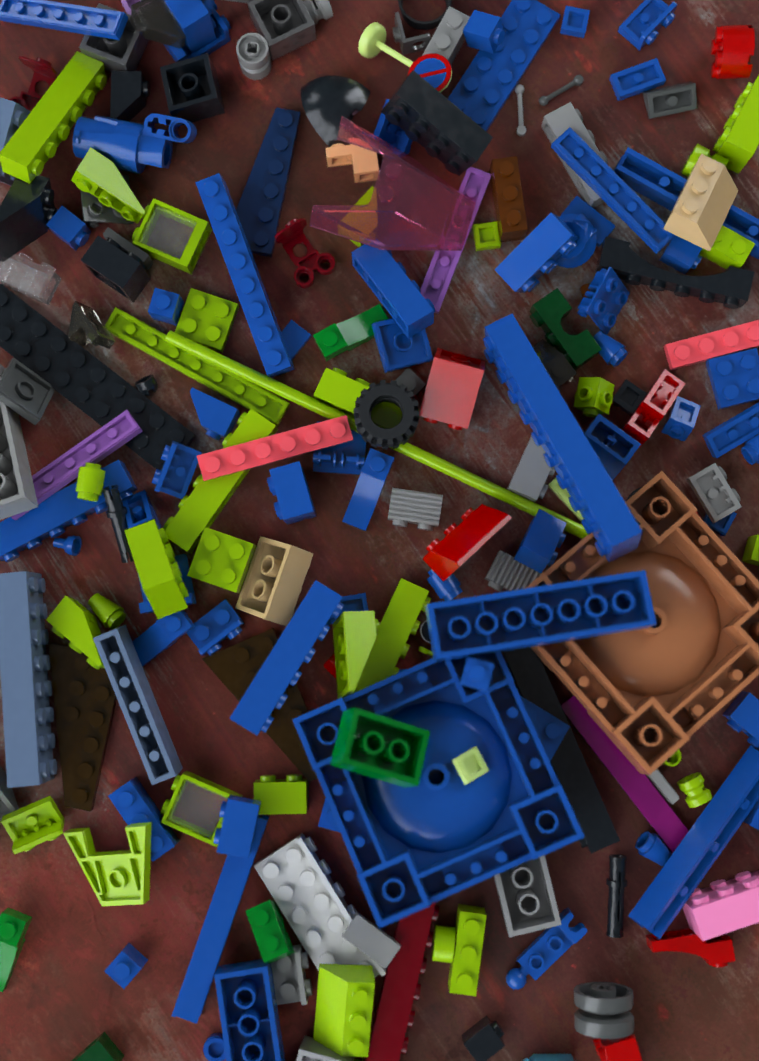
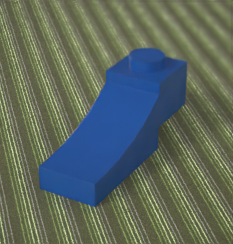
M370 448L342 520L343 523L366 532L393 465L394 457Z
M184 610L158 619L150 628L132 641L142 667L195 627V624Z

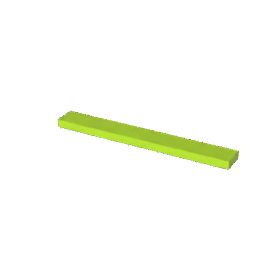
M117 307L114 308L103 327L110 334L248 410L253 409L277 426H279L290 406L289 402L262 387L165 342L166 334Z

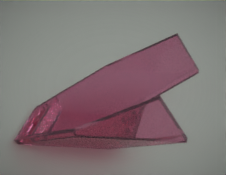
M342 116L337 140L382 154L383 162L371 200L367 205H313L309 226L381 250L461 251L476 203L411 156Z

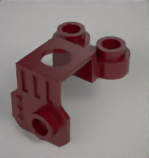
M19 56L18 59L24 65L30 67L34 74L28 93L21 91L20 97L14 96L9 100L32 111L43 97V95L36 93L35 87L37 83L45 81L50 87L57 78V72L51 67L52 64L45 59L37 58V60Z
M295 218L289 221L285 226L286 228L279 231L274 237L277 244H282L297 268L294 272L296 285L306 289L313 285L315 280L314 273L316 271L322 275H330L334 272L336 264L331 254H319L317 249L314 250L303 232L307 225L306 219ZM297 244H303L307 247V254L304 257L299 258L293 254V248ZM327 262L330 264V267L323 269L321 265ZM304 275L309 277V280L305 283L300 281V278Z

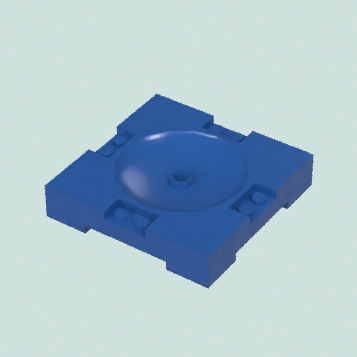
M501 652L471 657L494 664L487 692L460 685L467 657L434 662V658L344 698L337 699L292 719L310 764L316 772L358 873L357 877L379 928L431 906L436 901L528 860H534L584 838V834L556 777ZM356 707L430 731L419 785L402 787L330 765L343 711ZM477 746L490 771L469 784H464L452 759ZM433 769H440L444 773L443 782L433 784L429 780V772Z

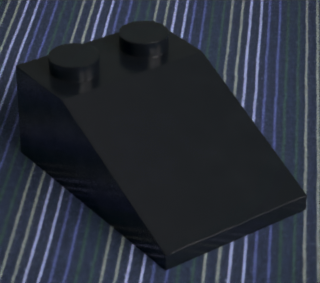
M39 175L34 178L31 184L18 178L14 180L0 205V261H6L47 233L49 228L46 224L58 211L54 205V190L51 188L50 178Z

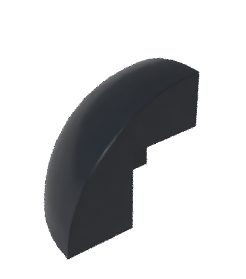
M323 76L311 80L301 88V101L310 123L330 147L350 126L349 122L353 119L354 115L362 110L371 91L350 78Z

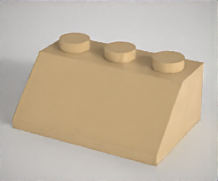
M703 154L700 155L663 228L664 230L707 251L711 250L738 193V189L724 164Z
M260 536L235 608L262 619L287 626L293 616L313 553L293 545Z

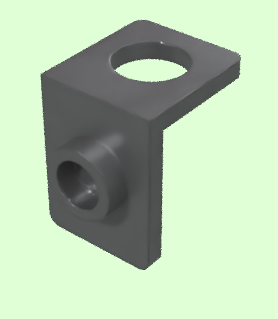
M395 12V27H392L395 43H400L402 55L425 50L431 40L430 34L405 38L399 12ZM423 41L420 45L412 46L416 42Z

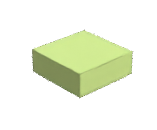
M477 746L452 759L464 784H469L490 771Z

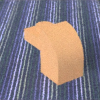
M349 135L350 145L337 143L325 148L328 167L352 164L355 183L379 180L377 153L372 143L366 138L359 135Z

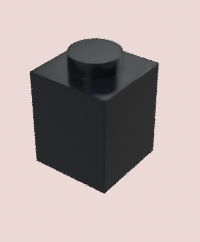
M487 1015L462 1034L464 1046L476 1061H487L505 1047L502 1037L505 1035L503 1029L496 1020L491 1022Z

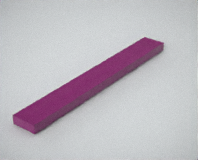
M572 695L561 704L564 714L673 854L689 832L646 775L640 774L589 716L585 707Z

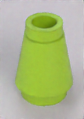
M99 593L94 594L88 601V605L105 627H110L112 630L116 629L126 618V614L123 612L124 608Z

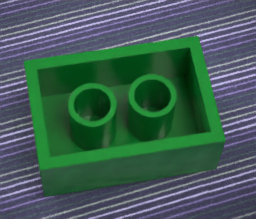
M356 707L345 710L342 714L330 765L402 787L418 786L430 731Z

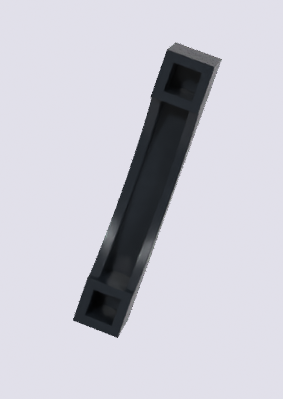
M605 237L601 244L595 273L600 271L601 268L608 270L609 267H612L617 276L625 280L629 285L637 286L643 284L650 286L649 288L654 291L668 290L674 292L679 297L693 296L699 298L701 302H718L730 309L741 308L749 299L754 277L753 271L729 266L725 272L715 275H681L663 270L645 261L630 248L631 242Z

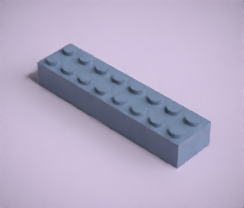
M28 571L0 573V674L7 788L41 785L54 779V775L57 773V761L53 759V748L56 745L55 734L51 732L54 710L53 707H50L49 696L52 695V683L48 681V670H50L51 665L50 656L46 653L49 633L45 629L44 622L48 614L47 606L43 603L46 583L45 579L42 578V574Z

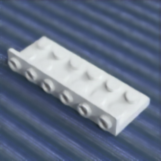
M301 833L254 864V868L318 971L319 964L372 965L374 978L379 974L381 976L386 974V969L342 937L343 932L358 912L352 904L348 906L344 900L345 892L338 881L334 883L329 876L331 869L324 859L319 860L315 853L317 847L310 836L306 838Z

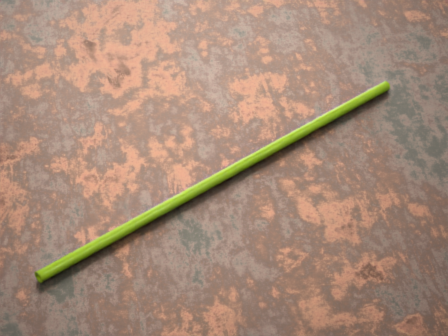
M171 330L168 332L165 342L325 418L333 419L347 415L350 429L358 433L353 416ZM408 442L404 445L402 443L398 448L393 449L532 516H535L538 510L541 509L567 523L564 531L581 539L588 535L583 525Z

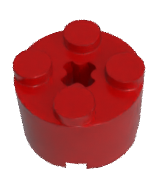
M724 25L716 27L715 39H712L711 55H715V63H712L711 78L741 79L750 77L753 64H748V62H750L751 56H754L755 31L752 28L753 25Z

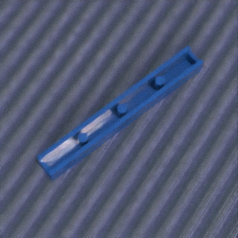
M629 147L614 169V172L632 190L672 211L687 179ZM732 205L723 226L754 242L755 245L749 255L759 260V219Z
M752 745L749 746L628 915L639 926L647 929L658 939L665 933L759 800V751Z
M258 815L252 849L248 859L231 855L226 857L172 1017H179L196 1024L198 1023L270 816Z

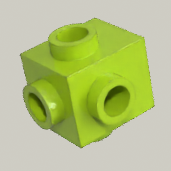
M579 377L573 407L583 411V415L595 418L598 414H609L615 385L601 377Z

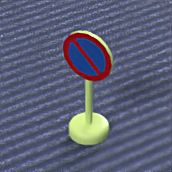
M378 22L371 23L362 33L358 49L359 53L365 58H373L382 50L410 67L408 75L414 70L440 93L448 87L452 79V68L444 56L436 53L426 54L414 62L385 45L386 29Z

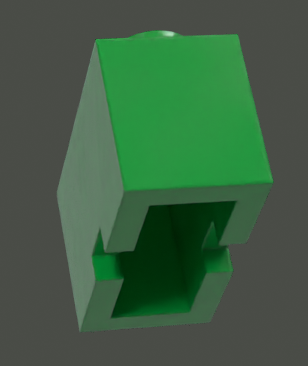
M268 900L246 910L264 963L271 964L295 953L288 932H286L283 924L284 921L279 907L275 901Z

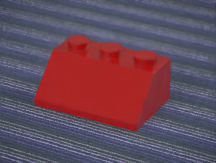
M483 504L476 510L470 507L460 517L463 521L458 526L453 523L443 532L446 536L443 540L439 541L436 538L426 547L428 554L423 560L444 582L512 517L507 513Z

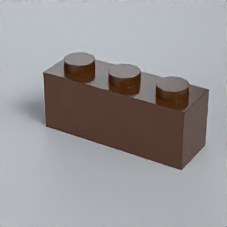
M517 156L492 159L489 173L492 174L490 180L500 242L524 240L528 228Z

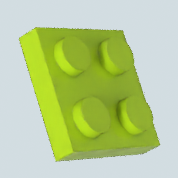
M191 288L175 333L207 348L223 353L239 305L238 303Z

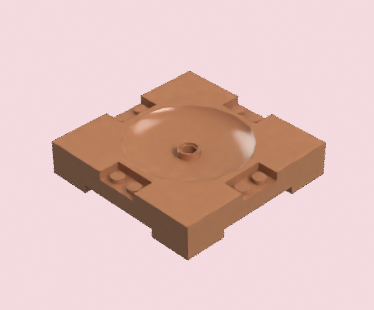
M663 471L659 472L625 502L642 530L638 549L608 562L605 556L601 557L594 544L597 541L593 534L590 533L526 587L532 588L641 570L646 571L657 622L655 628L650 627L530 647L548 669L557 675L585 707L589 716L637 771L645 775H651L681 748L694 732L759 675V581L696 513L698 509Z

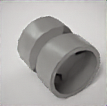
M254 32L241 36L236 45L241 71L247 78L252 80H260L266 77L272 67L266 39Z

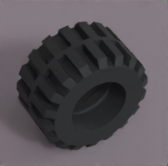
M380 380V384L375 385V383H372L367 390L364 388L361 391V396L356 399L354 420L359 435L361 434L366 443H371V446L375 448L377 446L382 447L384 450H388V447L395 449L403 443L404 445L407 443L408 439L414 435L419 421V404L415 400L413 392H409L404 384L399 386L397 381L391 380V383H386L385 380ZM382 402L394 403L402 411L401 422L390 429L380 428L371 419L372 409Z

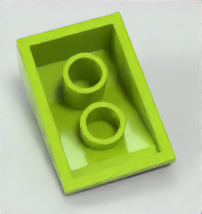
M343 611L332 624L338 699L344 698L355 691L377 637L376 635L379 634V621L375 619L374 611Z

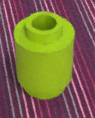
M85 463V467H79L75 492H78L77 499L98 502L99 496H102L106 472L101 470V465Z

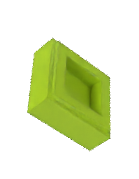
M497 221L473 224L475 251L501 247Z

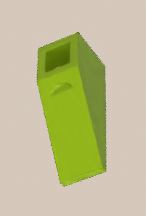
M90 147L71 181L81 191L89 192L97 197L103 205L118 211L124 219L138 224L145 214L141 204L115 164Z
M65 595L46 621L53 626L51 630L57 636L63 639L66 637L70 641L69 646L79 654L83 652L89 657L86 661L98 670L105 668L93 640L94 637L101 634L95 615L78 600Z

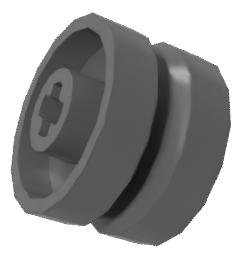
M587 982L575 986L574 1004L579 1008L574 1013V1027L577 1032L589 1037L602 1039H617L633 1034L634 1016L629 1010L634 1006V992L630 987L612 982Z

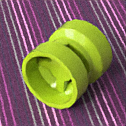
M700 772L690 774L677 782L680 791L687 795L685 801L689 808L701 806L713 798L710 790L703 788L704 778Z

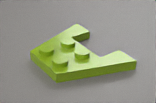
M152 822L134 823L125 827L130 850L96 852L90 827L69 829L63 833L101 906L141 905L150 900Z

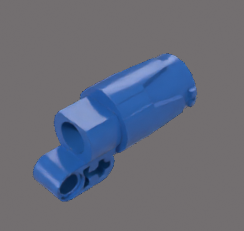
M157 113L148 115L145 118L144 125L98 115L95 116V119L81 116L76 121L74 127L73 152L77 158L83 159L91 147L111 160L118 170L141 174L146 165L169 169L173 149L172 141L191 143L196 138L197 129L189 120ZM155 123L168 125L169 131L156 129L154 125ZM182 124H185L188 128V133L184 138H181L178 134V129Z

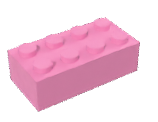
M759 870L752 873L749 871L740 872L735 875L734 879L728 881L723 879L716 880L710 883V887L702 890L696 888L682 907L689 928L700 939L705 941L758 923Z

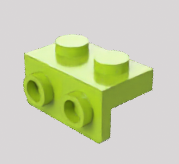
M51 795L2 816L1 819L2 825L13 841L12 851L14 854L29 851L45 841L55 840L63 833L65 821Z

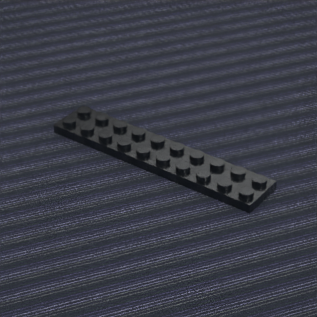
M0 283L1 348L50 383L57 392L101 426H104L122 412L128 410L143 432L125 443V445L156 469L162 470L165 461L161 459L165 445L171 446L172 441L186 446L192 443L196 435Z

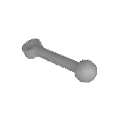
M519 84L515 87V92L518 96L519 122L516 134L522 137L526 134V127L523 124L522 98L525 89L523 85Z

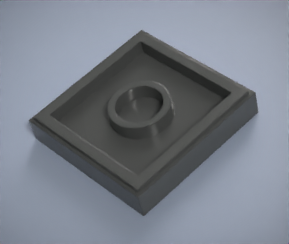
M13 357L0 377V401L36 425L41 420L55 389L50 383Z

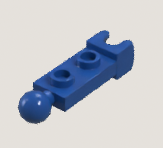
M565 908L559 914L562 925L544 930L516 958L521 967L512 968L508 971L506 983L510 988L515 990L523 988L526 984V976L529 974L536 981L558 958L587 933V928L583 923H578L574 927L568 926L574 917L569 908Z

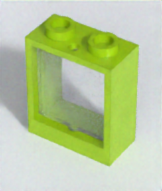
M153 198L151 204L147 205L144 209L145 214L143 215L140 227L134 230L132 244L150 257L192 275L212 231L209 222Z
M186 770L181 776L177 775L171 789L174 790L171 800L166 799L160 814L164 815L161 823L217 847L218 844H213L217 827L221 828L223 818L219 817L222 801L227 802L230 795L243 797V795Z

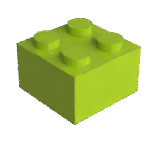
M205 527L187 576L240 594L257 546Z

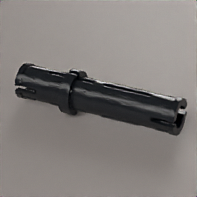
M112 485L111 492L109 486L102 489L108 509L106 515L107 518L111 519L122 563H128L130 557L132 562L134 559L124 531L128 529L125 515L127 509L126 506L122 505L118 485Z
M610 854L609 878L606 879V885L609 886L606 935L612 938H622L624 936V892L628 881L625 879L626 856Z

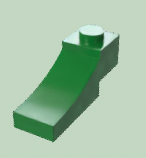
M378 304L357 316L328 326L314 334L313 338L327 362L346 350L349 352L373 339L374 333L371 324L387 320L388 317L381 305Z
M9 907L0 915V992L6 990L26 939L24 937L32 920L31 916Z

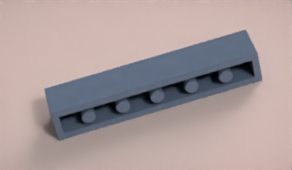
M126 625L94 637L93 640L151 784L154 785L177 776L183 769Z

